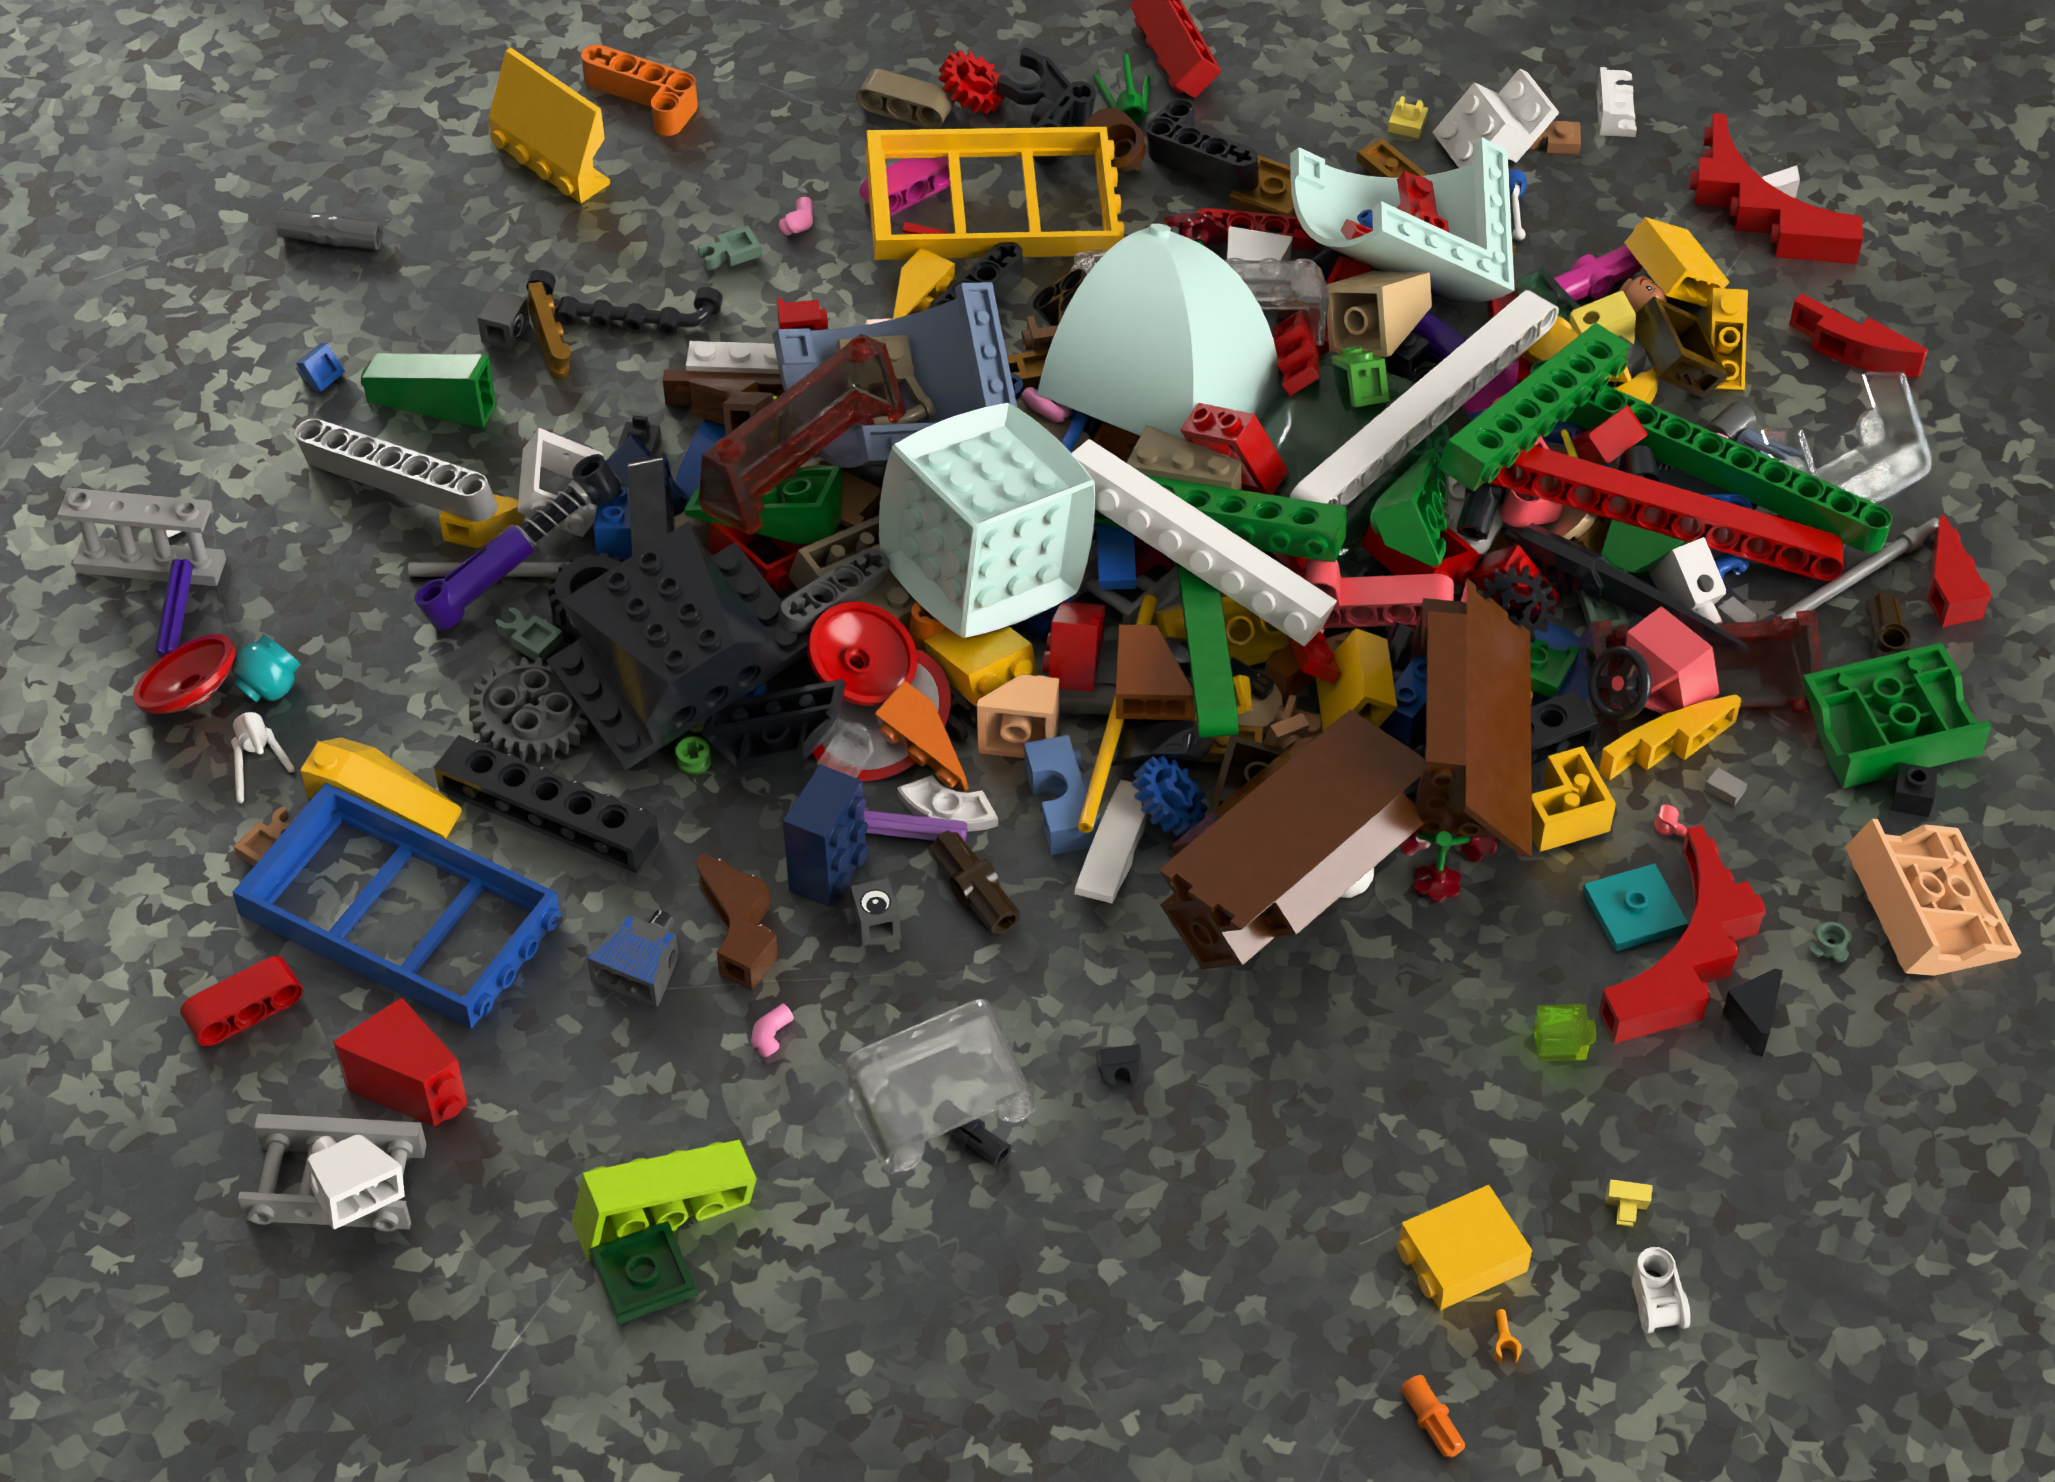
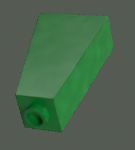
M376 353L370 365L366 366L361 374V385L364 386L367 402L484 429L497 405L489 356Z

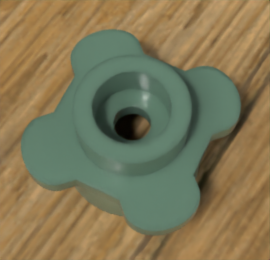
M1836 922L1817 924L1813 929L1815 940L1809 947L1811 954L1816 957L1833 958L1837 962L1846 961L1849 956V952L1846 950L1847 944L1852 941L1851 932Z

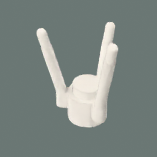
M253 712L238 716L233 723L236 737L231 740V744L234 750L236 801L239 804L244 802V749L248 752L262 754L264 746L268 743L289 773L295 771L288 756L276 741L272 729L265 728L262 717Z

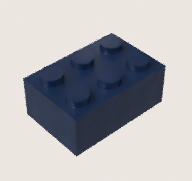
M820 764L783 819L790 892L831 907L837 896H842L847 891L851 874L857 866L861 867L864 864L869 852V846L866 845L865 837L868 824L864 820L866 799L863 798L862 780Z

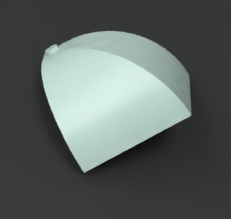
M1480 138L1473 143L1474 163L1447 172L1423 176L1433 182L1437 214L1448 221L1449 232L1397 209L1400 204L1398 178L1366 176L1339 170L1325 165V159L1299 147L1290 153L1291 194L1294 209L1302 228L1316 242L1380 271L1430 272L1431 293L1451 300L1485 302L1502 298L1514 291L1507 149L1484 138ZM1364 210H1372L1373 231L1361 237L1347 240L1340 231L1345 220L1349 219L1359 223L1357 216Z
M1151 224L1150 227L1137 231L1116 243L1101 257L1084 278L1066 308L1055 332L1045 360L1037 395L1141 436L1147 425L1186 440L1180 429L1198 403L1252 413L1256 415L1258 420L1277 411L1279 368L1276 363L1278 358L1274 340L1264 313L1241 277L1223 259L1200 243L1171 232L1169 226Z

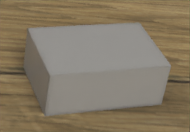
M1731 597L1717 608L1722 621L1740 635L1756 623L1757 615L1735 597Z
M1717 768L1706 781L1704 790L1735 806L1746 792L1747 783Z

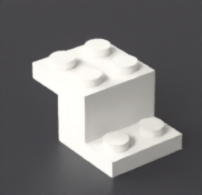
M1519 69L1499 93L1473 83L1432 133L1459 168L1474 163L1473 143L1480 138H1484L1507 149L1508 159L1518 162L1559 112L1529 73Z

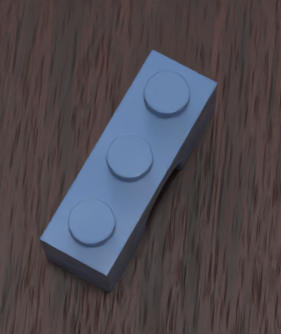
M1069 735L1024 743V768L1032 795L1051 793L1060 796L1058 799L1042 802V828L1050 855L1090 848L1101 819L1098 811L1093 830L1090 833L1081 832L1077 827L1090 784L1088 778L1082 779L1080 771H1083V762L1080 750L1073 749Z

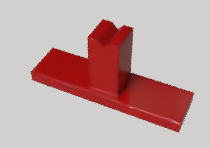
M908 222L904 223L902 232L908 234H947V231Z

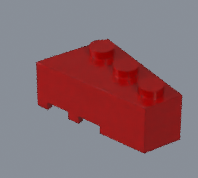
M1061 602L1056 614L1052 615L1051 628L1047 638V649L1044 651L1043 673H1049L1050 678H1059V689L1094 692L1104 639L1106 605Z

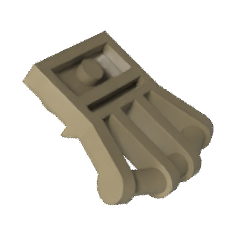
M907 335L847 338L837 341L836 348L843 390L835 419L836 424L844 426L845 423H849L859 427L867 425L911 424L922 418L928 420L936 416L933 402L925 396L914 377L915 367L912 364ZM901 383L916 405L906 411H903L901 407L898 384ZM874 385H885L889 414L879 413ZM856 386H861L866 413L850 409L853 389Z

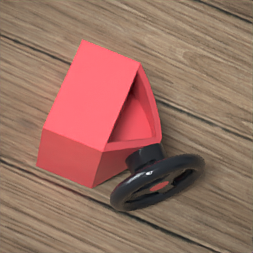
M1661 606L1627 631L1626 646L1617 645L1610 647L1596 658L1588 678L1590 699L1595 709L1602 716L1613 721L1629 720L1639 714L1644 707L1667 714L1699 702L1712 700L1719 694L1713 647ZM1626 657L1619 672L1613 673L1611 677L1601 676L1604 666L1611 659ZM1600 688H1610L1611 692L1618 696L1623 710H1615L1609 707L1601 696Z

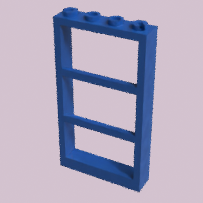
M327 783L323 785L232 892L240 916L470 1029L474 1027L482 1015L486 1016L490 1012L495 998L503 988L506 989L512 984L517 970L525 960H530L534 956L539 942L548 931L551 932L556 928L558 924L555 922L561 917L557 892ZM344 823L397 848V850L328 932L273 905V903L338 826ZM414 856L468 882V884L404 963L398 966L345 940L344 937L410 857ZM482 890L531 912L464 997L415 974Z

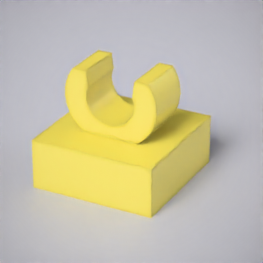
M1401 96L1399 101L1396 102L1390 117L1388 132L1419 139L1428 118L1429 108L1423 107L1422 100H1418L1416 105L1405 103V97Z
M1610 1179L1606 1188L1605 1204L1618 1206L1616 1225L1633 1227V1223L1636 1222L1637 1208L1647 1210L1651 1202L1653 1185Z

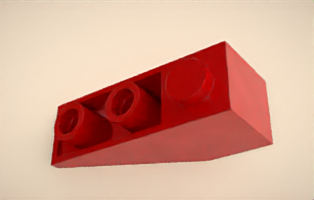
M1942 515L1939 518L1933 538L1927 601L1942 627L1983 619L1987 604L1991 599L1990 588L1979 576L1973 557L1967 554L1962 546L1958 531L1952 528L1947 517Z

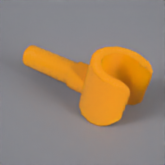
M1499 1309L1495 1312L1499 1340L1495 1346L1493 1358L1500 1364L1502 1360L1501 1349L1508 1348L1514 1353V1362L1517 1363L1522 1347L1520 1342L1509 1333L1506 1311Z

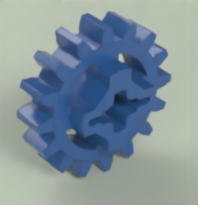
M1164 756L1159 757L1157 760L1152 757L1134 772L1136 779L1132 782V786L1139 790L1134 797L1141 801L1143 806L1141 811L1143 813L1149 812L1152 815L1151 823L1156 824L1159 822L1162 825L1163 832L1167 833L1172 829L1174 834L1179 837L1183 833L1186 834L1205 818L1203 813L1208 810V806L1201 802L1206 797L1205 793L1199 791L1197 786L1199 782L1197 780H1190L1187 768L1182 771L1178 768L1176 760L1173 759L1168 763Z

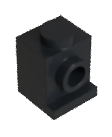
M1411 331L1391 356L1385 357L1386 370L1391 373L1390 379L1399 382L1415 368L1427 361L1430 341Z

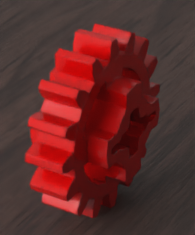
M958 50L956 55L950 53L939 68L941 75L938 79L945 83L942 88L943 91L951 92L952 96L950 99L961 103V108L963 109L966 106H970L973 113H977L980 109L984 114H988L990 110L996 111L1005 96L996 93L998 77L1002 74L995 73L993 71L995 65L986 62L983 56L977 59L971 51L965 55L961 50Z

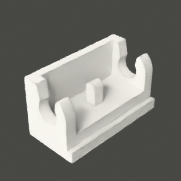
M1600 67L1596 90L1599 136L1636 137L1633 86L1616 84L1618 80H1632V74L1624 70H1607V67Z

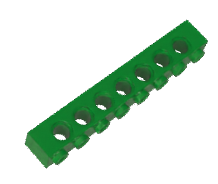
M1595 322L1450 438L1437 468L1473 492L1485 482L1490 484L1504 466L1509 468L1513 465L1522 451L1529 452L1541 435L1547 437L1558 421L1565 422L1575 407H1583L1590 399L1592 393L1595 391L1600 393L1612 377L1618 378L1628 364V360L1625 357L1631 344Z
M1145 475L1261 551L1335 563L1346 538L1347 507ZM1095 509L1094 523L1123 528Z

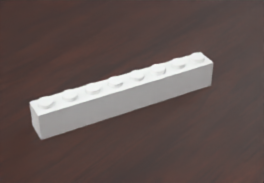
M1088 439L1072 452L1074 457L1094 480L1095 509L1304 647L1322 629L1337 600L1092 440Z

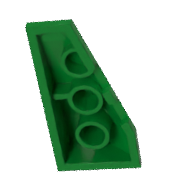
M1436 447L1428 449L1377 499L1371 512L1372 514H1370L1372 528L1376 535L1381 534L1385 546L1432 567L1441 565L1446 552V541L1444 538H1440V531L1447 529V520L1444 517L1443 507L1448 506L1449 488L1447 474L1437 468L1441 459Z
M837 465L805 466L796 468V475L775 479V475L772 473L762 475V480L754 484L743 486L742 482L733 481L695 489L684 509L685 515L795 544H813L834 535L841 523L842 467Z

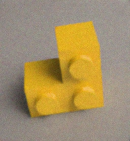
M1584 746L1548 756L1543 781L1546 790L1532 794V839L1539 852L1610 832L1616 803Z

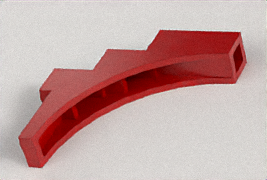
M1713 113L1711 126H1705L1703 132L1702 146H1707L1708 149H1704L1703 157H1699L1697 170L1690 171L1689 190L1694 191V204L1729 207V216L1734 217V231L1769 233V243H1775V257L1857 264L1863 241L1862 216L1833 212L1809 205L1783 193L1766 182L1748 166L1736 150L1729 134L1726 114Z
M1702 825L1687 828L1682 849L1683 856L1691 873L1695 898L1694 913L1689 927L1676 946L1656 965L1630 980L1603 989L1599 1014L1614 1044L1703 1020L1707 1003L1710 1002V992L1706 983L1731 977L1735 960L1738 958L1735 940L1758 935L1762 918L1765 916V905L1761 896L1755 895L1748 881L1735 884L1732 872L1729 868H1724L1719 858V851L1715 840L1707 836Z

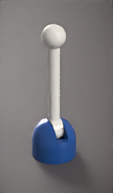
M1508 170L1509 193L1512 198L1515 226L1512 237L1516 241H1521L1525 238L1526 233L1521 228L1518 198L1523 196L1526 191V175L1520 170Z

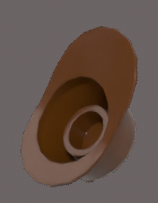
M1109 107L1092 114L1085 122L1084 127H1107L1108 140L1114 141V160H1111V167H1117V173H1127L1134 169L1141 171V162L1146 154L1142 130L1126 113L1117 108Z

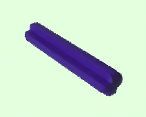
M174 559L171 563L155 651L160 658L179 646L193 570L190 561L186 559Z

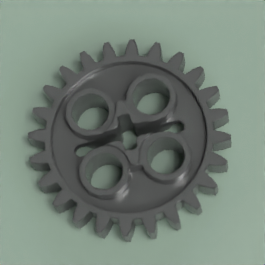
M522 657L521 665L515 666L511 660H507V669L505 670L496 665L493 666V676L483 673L482 684H474V695L469 697V721L473 722V733H480V741L483 743L491 742V748L498 751L503 748L505 749V754L518 753L519 759L523 762L527 755H533L535 762L539 763L541 754L544 753L551 760H554L555 750L557 749L568 754L569 743L578 746L580 744V735H587L588 724H591L550 666H542V660L539 657L534 665H529L527 659Z

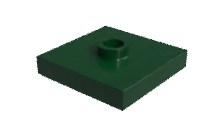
M669 1221L589 1249L590 1258L617 1325L698 1296L697 1288Z

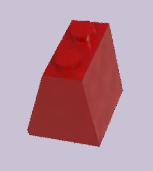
M402 997L333 1041L344 1083L350 1092L433 1127L444 1120L455 1117L462 1108L468 1105L458 1060Z

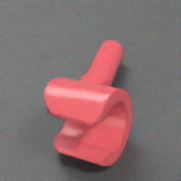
M1662 805L1659 814L1656 816L1654 826L1660 835L1668 836L1675 833L1685 838L1687 828L1677 822L1679 811L1675 807Z

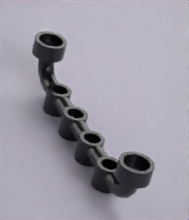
M534 270L529 274L526 285L527 290L528 284L542 282L546 295L553 294L556 279L551 273L545 270ZM711 287L699 288L693 304L697 311L689 314L680 313L673 307H664L661 311L648 310L643 305L637 303L629 304L627 307L613 306L605 300H597L594 304L580 303L577 299L570 296L553 301L556 320L563 325H573L576 322L577 316L590 317V324L598 329L608 328L611 320L623 321V327L630 332H640L643 330L644 323L657 324L656 328L659 333L673 336L676 334L678 327L701 325L711 315L719 313L723 295L717 289Z

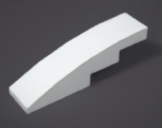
M1120 780L1099 824L1077 881L1074 894L1112 904L1132 866L1134 851L1144 834L1145 822L1149 815V812L1143 813L1141 811L1143 807L1141 801L1134 797L1139 790L1132 786V782Z

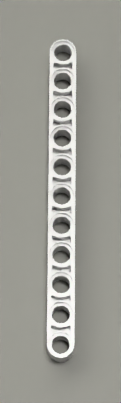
M1529 290L1521 293L1300 481L1292 491L1290 498L1347 506L1546 334L1555 323L1559 308Z

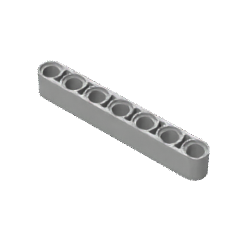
M320 419L303 421L294 431V436L307 463L311 466L471 521L487 520L497 511V502L486 477L481 473Z

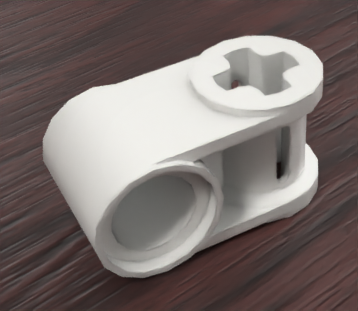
M1660 1247L1645 1249L1638 1257L1632 1276V1287L1638 1304L1639 1318L1643 1331L1648 1334L1653 1333L1655 1328L1678 1325L1681 1329L1689 1328V1303L1682 1289L1673 1256L1667 1250ZM1646 1271H1656L1661 1277L1650 1276Z

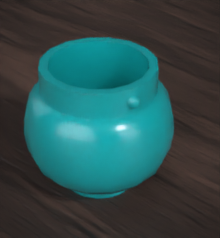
M263 634L257 642L248 643L236 654L232 665V672L237 677V680L233 684L256 703L260 698L266 701H276L289 692L295 681L294 673L301 664L274 640Z

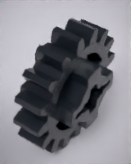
M1509 564L1508 573L1505 574L1499 568H1496V579L1492 580L1484 577L1483 584L1486 590H1477L1476 592L1484 599H1492L1495 592L1499 590L1500 599L1496 603L1508 612V619L1517 626L1522 624L1530 631V640L1534 642L1537 629L1545 633L1548 631L1544 620H1554L1555 618L1554 611L1548 608L1556 605L1555 596H1546L1552 591L1551 583L1541 585L1543 574L1539 571L1530 576L1528 565H1525L1521 572H1516L1514 564ZM1513 583H1523L1528 586L1524 588L1514 585ZM1515 599L1517 603H1521L1522 608L1516 610L1513 606H1509V601ZM1538 602H1540L1539 611L1532 620L1530 617L1531 610L1538 606Z

